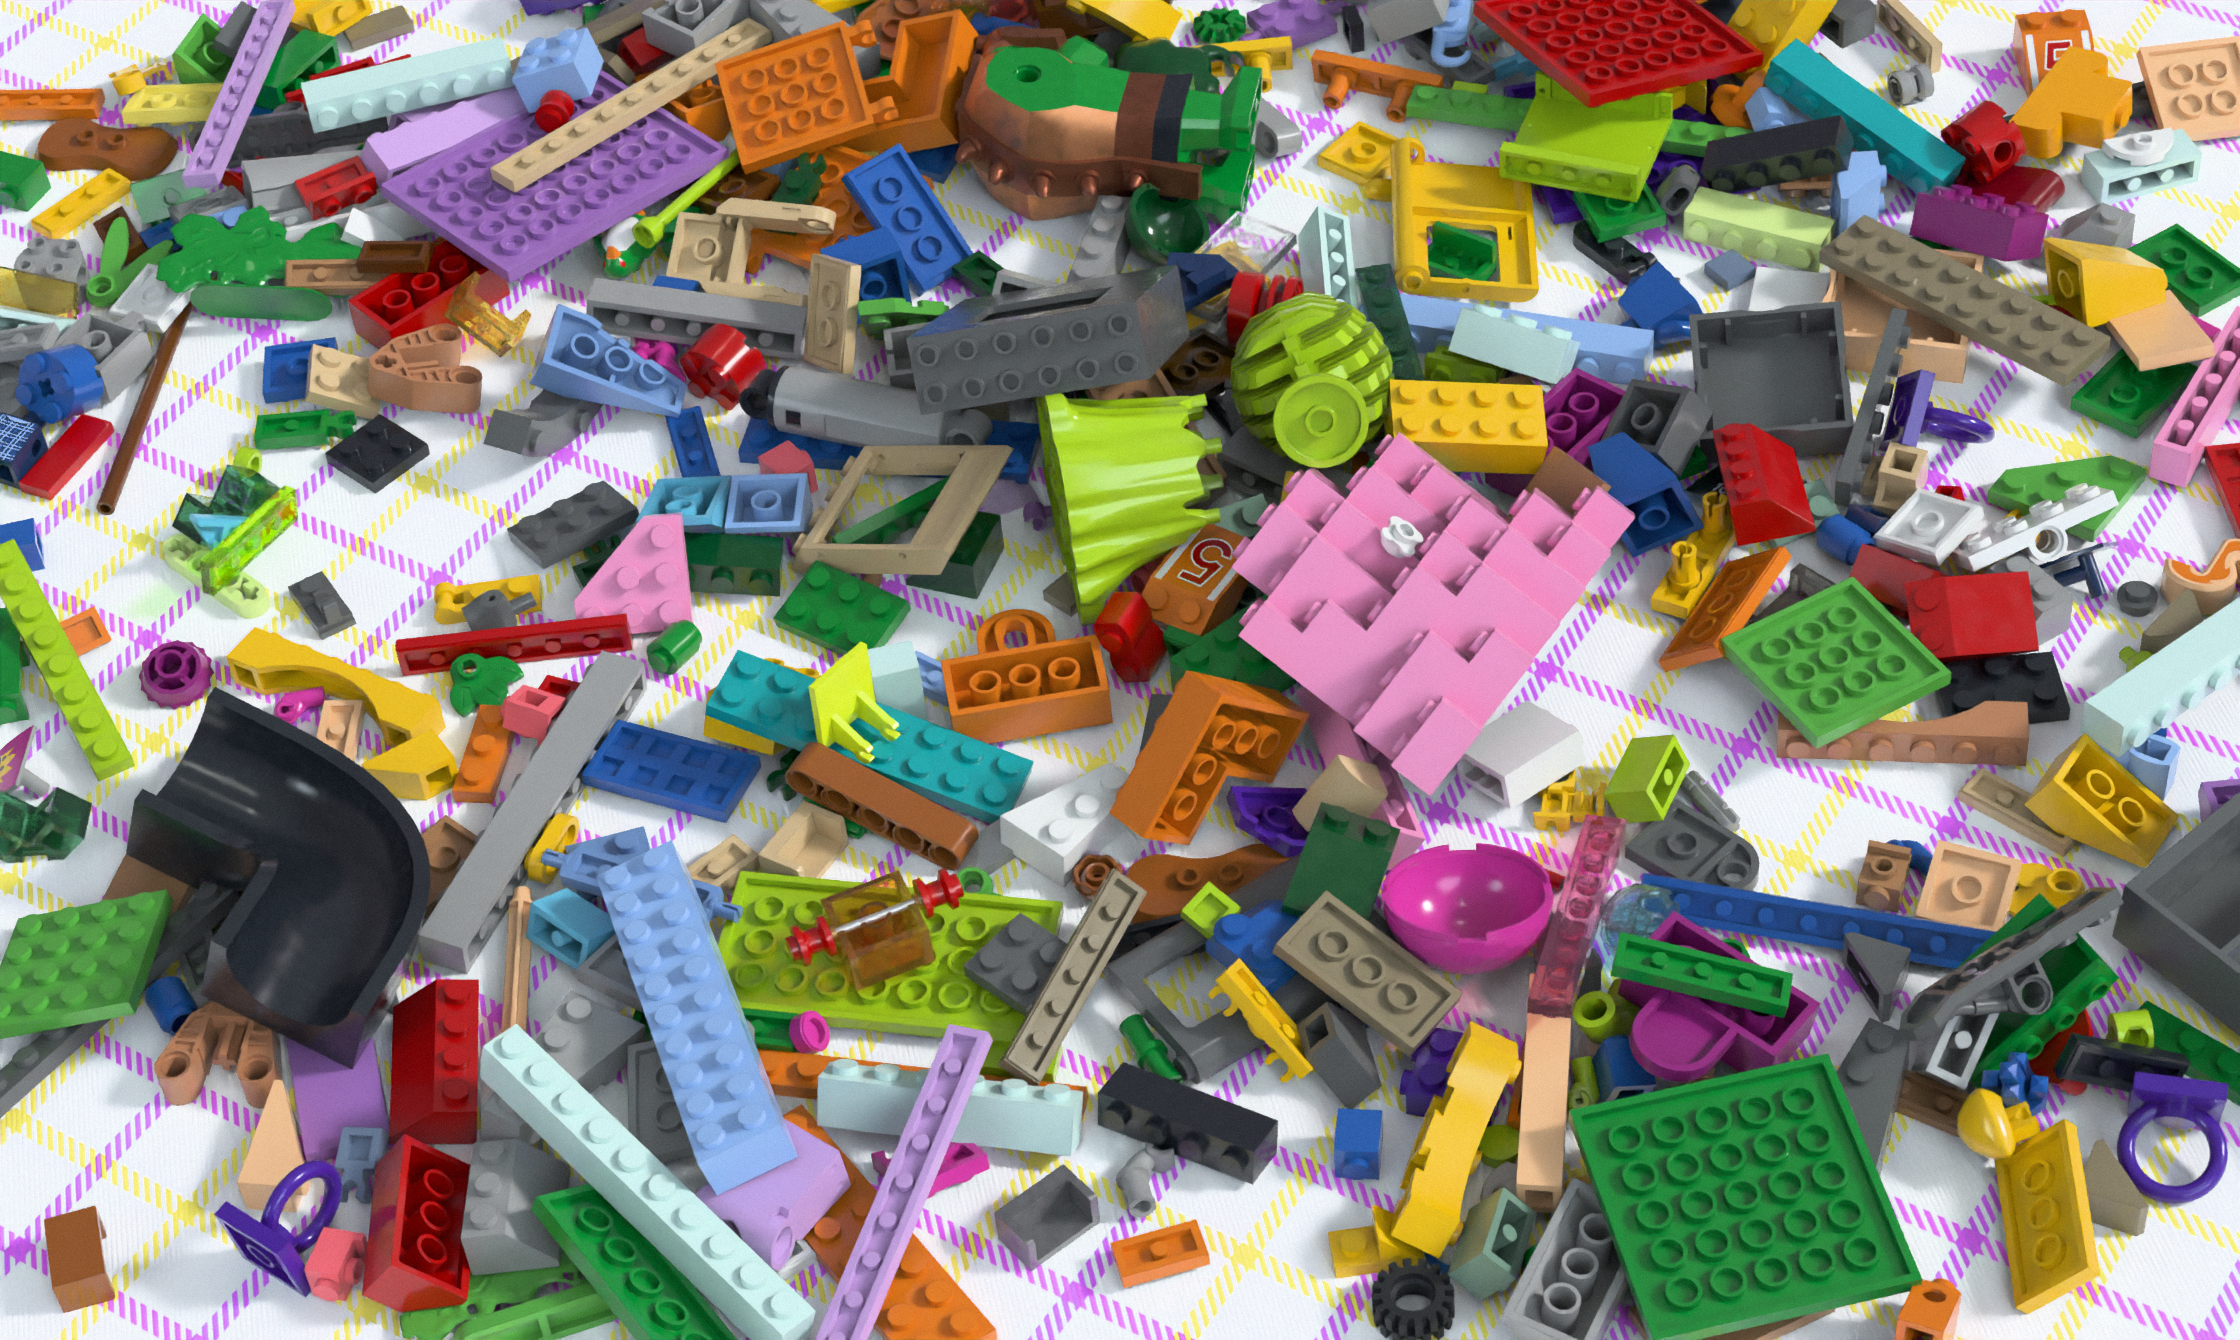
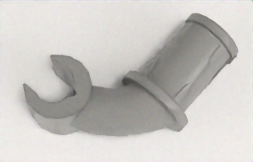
M1146 1142L1145 1149L1133 1155L1116 1174L1117 1186L1124 1191L1128 1209L1132 1216L1138 1218L1146 1217L1155 1211L1156 1200L1149 1186L1151 1177L1149 1171L1163 1173L1171 1170L1175 1166L1174 1148L1161 1150L1158 1147H1154L1153 1144Z

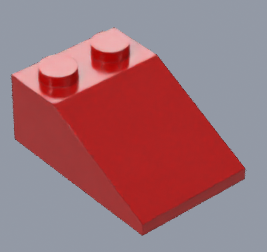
M2028 571L1946 576L1904 582L1911 633L1940 662L2039 651Z

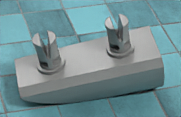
M362 150L242 161L244 195L250 209L262 205L270 215L305 207L295 190L294 181L358 155L360 158Z

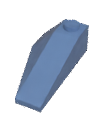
M561 304L557 305L538 351L529 384L563 397L678 418L687 384L654 360L643 359L629 348L631 345L622 337L617 340L601 328L603 324L594 317Z

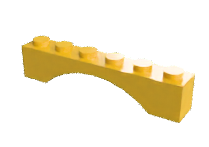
M254 627L226 656L234 682L263 695L294 692L323 686L327 695L343 700H363L366 709L365 713L380 728L386 744L393 748L431 728L439 735L446 727L439 700L432 695L422 694L405 687L398 681L387 680L375 675L368 669L357 668L337 657L327 656L307 645H300L287 640L274 632L270 633Z

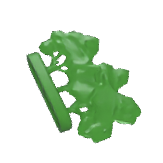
M563 1249L560 1267L473 1276L470 1270L468 1300L463 1305L407 1311L399 1317L403 1338L409 1339L416 1336L419 1340H442L457 1324L466 1320L468 1321L456 1330L454 1340H557L618 1319L587 1279H580V1270ZM564 1273H573V1280H568L565 1277H563ZM553 1282H563L573 1286L537 1299L535 1296L539 1288ZM519 1302L521 1303V1304H518V1305H515V1306H512V1307H509V1308L502 1309V1310H499V1311L494 1312L495 1306L498 1305V1304H501V1303L515 1304V1303H519ZM475 1304L478 1313L470 1314L467 1311V1306Z

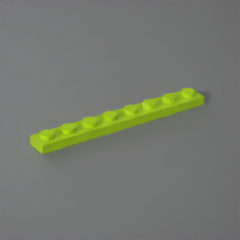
M15 539L0 544V599L96 779L100 782L134 767L132 755Z

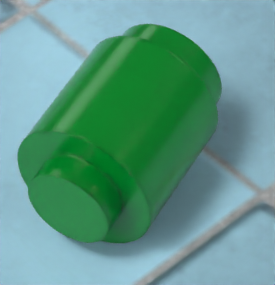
M688 620L671 623L646 648L650 666L659 673L675 674L699 651L700 644L702 643L700 630Z

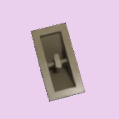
M2186 588L2142 633L2140 651H2149L2155 654L2203 622L2193 591Z
M2104 1139L2095 1141L2084 1169L2092 1223L2133 1236L2144 1234L2149 1205Z

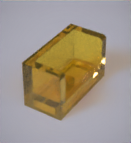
M474 271L456 287L444 316L499 357H502L521 341L532 313L525 309L515 319L509 320L474 293L481 277L480 274Z

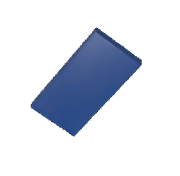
M900 143L851 170L841 178L874 230L884 226L888 227L902 250L907 279L919 297L952 278V266L973 254Z

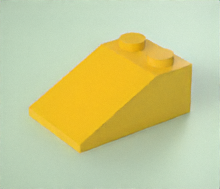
M2085 733L2054 759L2024 804L2056 833L2071 837L2073 840L2142 868L2150 864L2179 818L2176 812L2113 757L2108 755Z

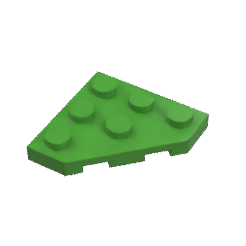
M905 298L858 301L859 317L866 335L873 336L874 340H884L883 329L932 322L950 309L948 305H944V302L920 300L917 301L918 307L911 306V303L906 302Z
M2112 455L2006 469L1989 488L1987 502L2009 511L2018 509L2021 511L2020 515L2026 516L2030 514L2029 508L2048 499H2051L2052 503L2066 497L2064 493L2066 490L2082 483H2087L2088 487L2097 485L2100 488L2113 490L2119 503L2118 506L2065 530L2066 533L2093 543L2145 481L2147 469Z

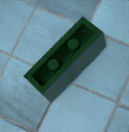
M684 532L691 592L780 596L783 571V537Z

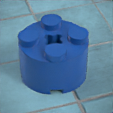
M67 344L27 355L19 370L18 386L15 389V395L18 402L26 406L29 411L36 412L40 420L54 424L85 414L96 408L101 401L104 384L102 376L97 377L94 366L98 364L92 354L82 346Z

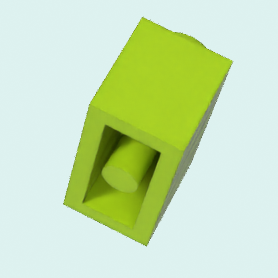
M1674 734L1631 739L1604 792L1606 801L1620 824L1664 820L1691 765Z

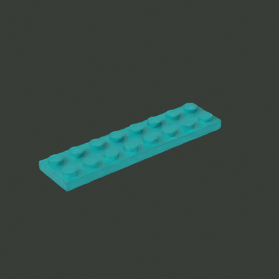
M737 650L706 704L705 715L802 751L806 743L817 742L808 688L815 678ZM876 702V704L899 724L895 731L901 735L895 741L887 740L881 735L879 730L860 718H856L850 724L864 740L873 746L874 749L869 754L874 755L875 759L869 764H864L852 752L836 742L828 747L930 801L990 824L1000 819V815L1014 809L1034 765L1032 760Z

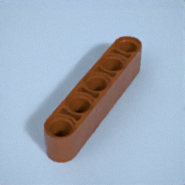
M817 742L806 743L785 774V780L788 785L799 794L946 870H958L979 838L977 828L967 819Z

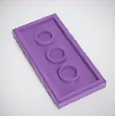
M374 1036L353 1069L285 1037L307 1162L314 1160L323 1161L336 1157L343 1127L383 1128L389 1133L390 1122Z

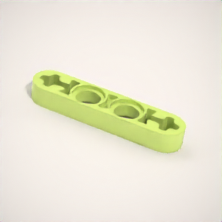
M182 533L173 535L164 541L162 551L167 565L231 611L245 619L258 618L268 611L270 602L265 587L222 556L216 555L202 542L189 534ZM202 565H213L211 568L205 571H195L198 567ZM225 581H236L235 584L229 587H219Z

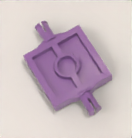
M1278 0L1270 4H1264L1246 13L1247 24L1254 32L1240 36L1239 41L1291 36L1292 50L1338 33L1337 21L1332 16L1342 12V7H1345L1342 0H1335L1323 5L1315 0Z

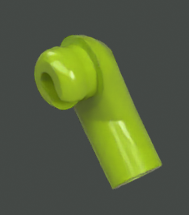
M1591 1056L1580 1057L1570 1061L1575 1083L1568 1092V1113L1572 1109L1594 1105L1600 1097Z

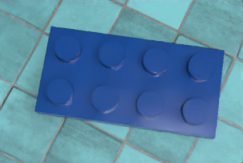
M618 719L581 775L584 785L727 823L761 769L760 757L753 754Z

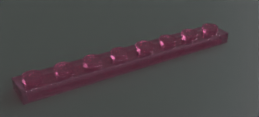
M1585 815L1528 995L1527 1013L1540 1014L1548 1018L1572 1017L1626 836L1627 819Z

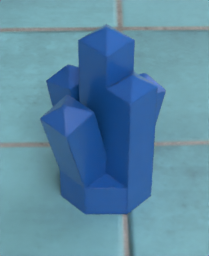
M2009 1052L2008 1062L2000 1063V1071L1983 1070L1981 1087L1998 1094L2002 1099L2005 1109L2026 1101L2031 1115L2036 1116L2046 1108L2049 1077L2037 1076L2031 1071L2027 1053Z

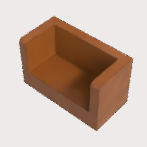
M96 1205L43 1219L52 1289L63 1313L114 1300L115 1290L106 1271L102 1239L107 1237V1233Z

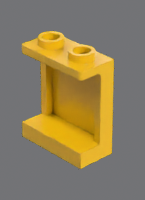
M293 0L296 10L289 23V27L298 32L306 29L336 36L373 13L369 0Z

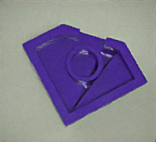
M1230 786L1226 799L1238 828L1285 857H1294L1303 851L1309 832L1298 822L1292 809L1307 792L1306 788Z

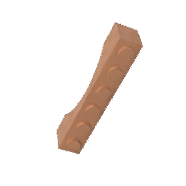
M1984 701L1970 710L1950 717L1929 721L1900 722L1877 719L1817 749L1777 709V758L2026 766L2029 744L2027 702Z

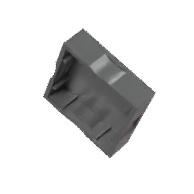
M1841 301L1791 305L1768 311L1736 310L1689 315L1695 393L1713 411L1699 439L1700 449L1707 458L1708 464L1718 463L1712 430L1722 429L1724 426L1732 423L1741 425L1751 423L1793 447L1796 456L1842 453L1846 451L1854 421L1850 383L1846 373V350Z

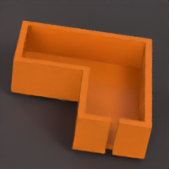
M961 9L900 21L890 74L888 76L863 80L869 104L881 98L892 96L900 120L884 124L875 123L877 131L839 143V145L858 152L879 151V154L898 143L902 145L906 153L959 143V121L955 119V105L957 99L961 97L963 80L968 75L979 35Z

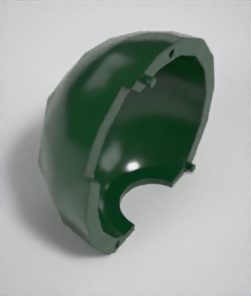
M1144 183L1133 192L1124 217L1128 240L1142 258L1153 264L1166 266L1169 252L1201 254L1207 249L1210 239L1209 224L1201 207L1196 202L1189 199H1182L1178 202L1165 201L1158 195L1160 188L1151 183Z

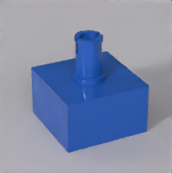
M887 226L856 237L848 235L847 240L842 237L837 244L820 249V254L861 265L859 301L905 298L906 302H910L912 305L902 250ZM858 310L857 324H860L862 322Z

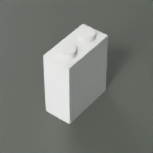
M1526 700L1482 728V732L1456 763L1459 778L1509 809H1513L1586 762L1582 746L1584 739L1580 730L1575 725L1563 721L1547 709H1542Z

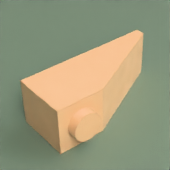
M274 1080L237 1180L246 1209L263 1210L268 1198L279 1182L294 1168L305 1163L292 1105L283 1080ZM311 1180L302 1184L291 1195L282 1212H297L302 1196H306L309 1192Z

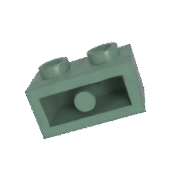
M1504 1187L1470 1208L1448 1275L1481 1301L1497 1291L1504 1292L1517 1279L1537 1213Z

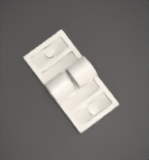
M2082 483L2064 492L2066 497L2052 503L2051 499L2031 506L2029 508L2030 514L2016 520L2015 516H2010L1994 523V530L1983 536H1980L1979 532L1967 535L1950 556L1955 566L1971 571H1977L2018 551H2021L2027 557L2041 561H2054L2060 558L2067 549L2068 537L2065 532L2066 529L2118 506L2119 503L2113 490L2100 488L2097 485L2088 487L2087 483ZM2040 533L2039 542L2035 544L2036 537Z

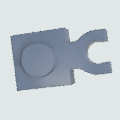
M343 1127L334 1165L340 1173H343L341 1177V1203H347L350 1190L358 1187L355 1198L362 1204H370L372 1189L369 1184L370 1175H375L376 1164L385 1155L389 1139V1133L383 1128Z

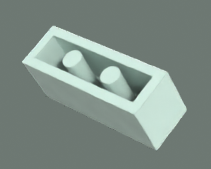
M2182 128L2173 130L2174 140L2172 149L2165 154L2162 161L2151 165L2131 166L2130 160L2120 159L2116 156L2115 160H2113L2102 149L2085 153L2081 183L2097 204L2103 202L2110 205L2197 182L2202 152Z

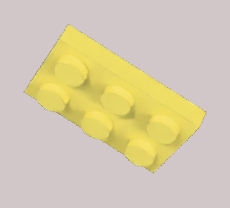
M224 83L147 85L134 92L121 111L123 123L147 127L155 123H168L171 126H179L187 122L207 121Z

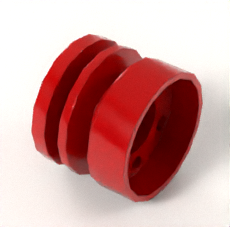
M1238 271L1231 286L1228 302V342L1236 347L1250 318L1268 310L1277 303L1303 293L1304 285L1302 278L1290 276L1287 282H1285L1284 276L1275 275L1269 290H1267V282L1263 273Z

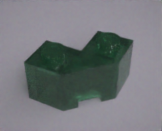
M227 464L214 496L207 497L186 493L172 526L202 546L207 545L189 520L190 513L252 517L257 521L256 528H258L268 520L281 487L253 469Z
M56 787L35 807L1 790L0 860L6 863H23L25 856L46 855L48 861L64 860L85 839L92 803Z

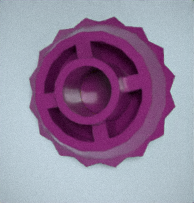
M176 640L163 643L150 651L149 656L142 662V670L138 676L141 681L140 690L146 693L148 701L156 702L160 708L169 706L175 710L181 705L190 706L195 699L203 697L204 690L211 687L210 678L214 674L211 668L212 659L205 654L204 648L197 647L193 642Z

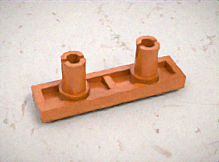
M1315 49L1311 57L1314 82L1328 85L1322 98H1324L1323 103L1332 109H1339L1350 89L1391 98L1392 100L1386 109V115L1389 120L1402 123L1406 118V105L1415 84L1444 88L1443 76L1431 72L1413 70L1398 65L1380 63Z

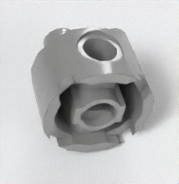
M43 236L30 239L27 242L28 248L18 255L13 266L25 302L28 303L29 308L35 312L59 315L68 312L66 306H70L75 303L76 308L83 305L87 301L85 291L91 277L79 241L76 239H47Z

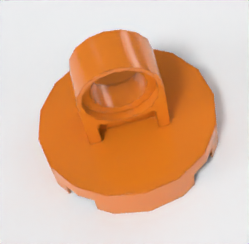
M1764 70L1756 71L1744 82L1742 87L1732 84L1718 86L1710 97V101H1713L1710 108L1717 119L1728 127L1754 130L1744 105L1759 87H1767L1763 84L1767 73Z

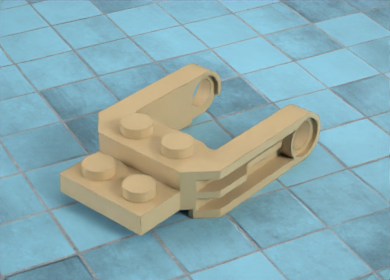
M731 197L718 206L716 213L713 215L679 212L666 276L698 281V286H702L705 292L710 294L808 307V295L787 292L784 288L743 284L752 240L750 232L753 228L830 235L834 231L837 214L830 209L820 206Z

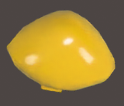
M1977 1088L1969 1094L1957 1115V1134L1971 1151L1990 1159L2004 1160L2010 1158L2014 1153L2016 1143L2041 1132L2036 1116L2031 1115L2026 1101L2004 1109L2001 1097L1985 1088Z

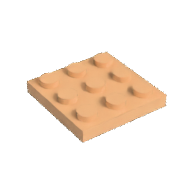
M2240 36L2139 48L2136 56L2158 130L2172 127V130L2182 128L2192 141L2240 136Z

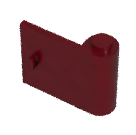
M2016 165L2010 167L1985 186L1980 184L1975 176L1967 172L1960 173L1953 183L1972 188L1973 195L1982 197L1983 193H1991L2005 197L2004 203L2015 205V202L2036 205V212L2044 214L2065 193V185L2057 173L2043 168Z

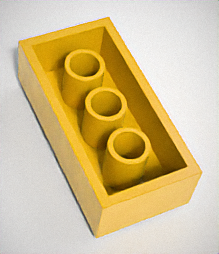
M1742 0L1727 26L1762 51L1764 58L1762 66L1733 74L1745 82L1756 71L1764 70L1767 73L1771 60L1796 38L1809 46L1838 0Z
M1389 379L1388 408L1383 410L1384 419L1386 418L1384 422L1385 437L1389 434L1395 438L1401 432L1447 469L1456 472L1536 474L1544 462L1548 442L1542 385Z

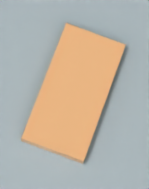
M2165 290L2166 302L2111 319L2108 323L2104 324L2141 372L2215 356L2214 343L2171 290Z

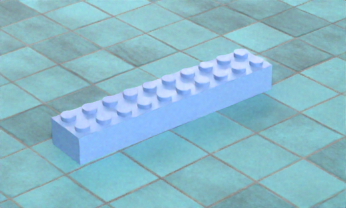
M672 840L597 875L596 879L697 1164L716 1195L718 1196L797 1158L796 1149L691 874Z

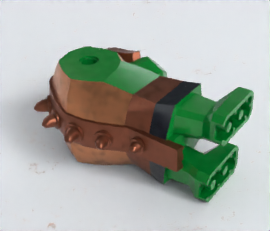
M1000 27L993 30L988 36L978 35L976 54H974L968 75L963 80L961 97L957 99L955 105V119L959 121L960 142L955 160L960 164L970 161L995 200L1009 210L1031 221L1058 219L1094 210L1099 195H1116L1131 198L1133 192L1142 184L1151 183L1160 188L1158 195L1163 200L1178 202L1182 199H1189L1196 202L1201 207L1203 213L1213 214L1224 227L1241 229L1254 178L1255 145L1251 144L1261 103L1263 69L1241 66L1222 94L1195 91L1194 74L1134 73L1109 68L1106 50L1077 35L1067 39L1065 32L1061 28ZM1217 149L1226 150L1215 166L1197 162L1198 152Z

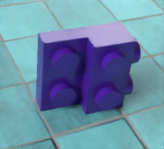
M1435 1028L1410 1056L1411 1062H1415L1413 1070L1404 1069L1399 1088L1400 1095L1406 1096V1114L1425 1117L1434 1094L1443 1097L1448 1086L1447 1079L1450 1075L1446 1071V1067L1463 1035L1462 1032ZM1505 1086L1486 1128L1494 1124Z

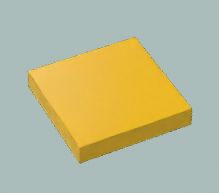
M1358 121L1317 156V166L1364 187L1367 182L1374 178L1387 179L1391 175L1390 149L1392 144L1399 138ZM1410 147V157L1414 155V148Z

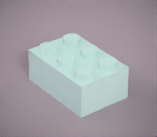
M1474 303L1473 309L1461 308L1448 349L1449 351L1552 384H1558L1572 371L1581 343L1571 339L1573 332L1545 325L1544 330L1536 328L1538 321L1519 315L1509 314L1508 319L1501 317L1503 310L1484 304Z

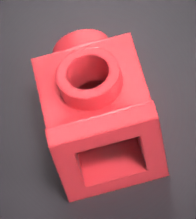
M523 684L511 696H507L502 703L500 717L503 718V728L517 732L518 735L525 738L538 739L537 745H541L547 736L551 721L554 718H558L564 710L566 698Z
M323 1227L304 1268L313 1296H318L326 1301L347 1300L353 1285H357L362 1278L367 1251V1239L364 1233Z

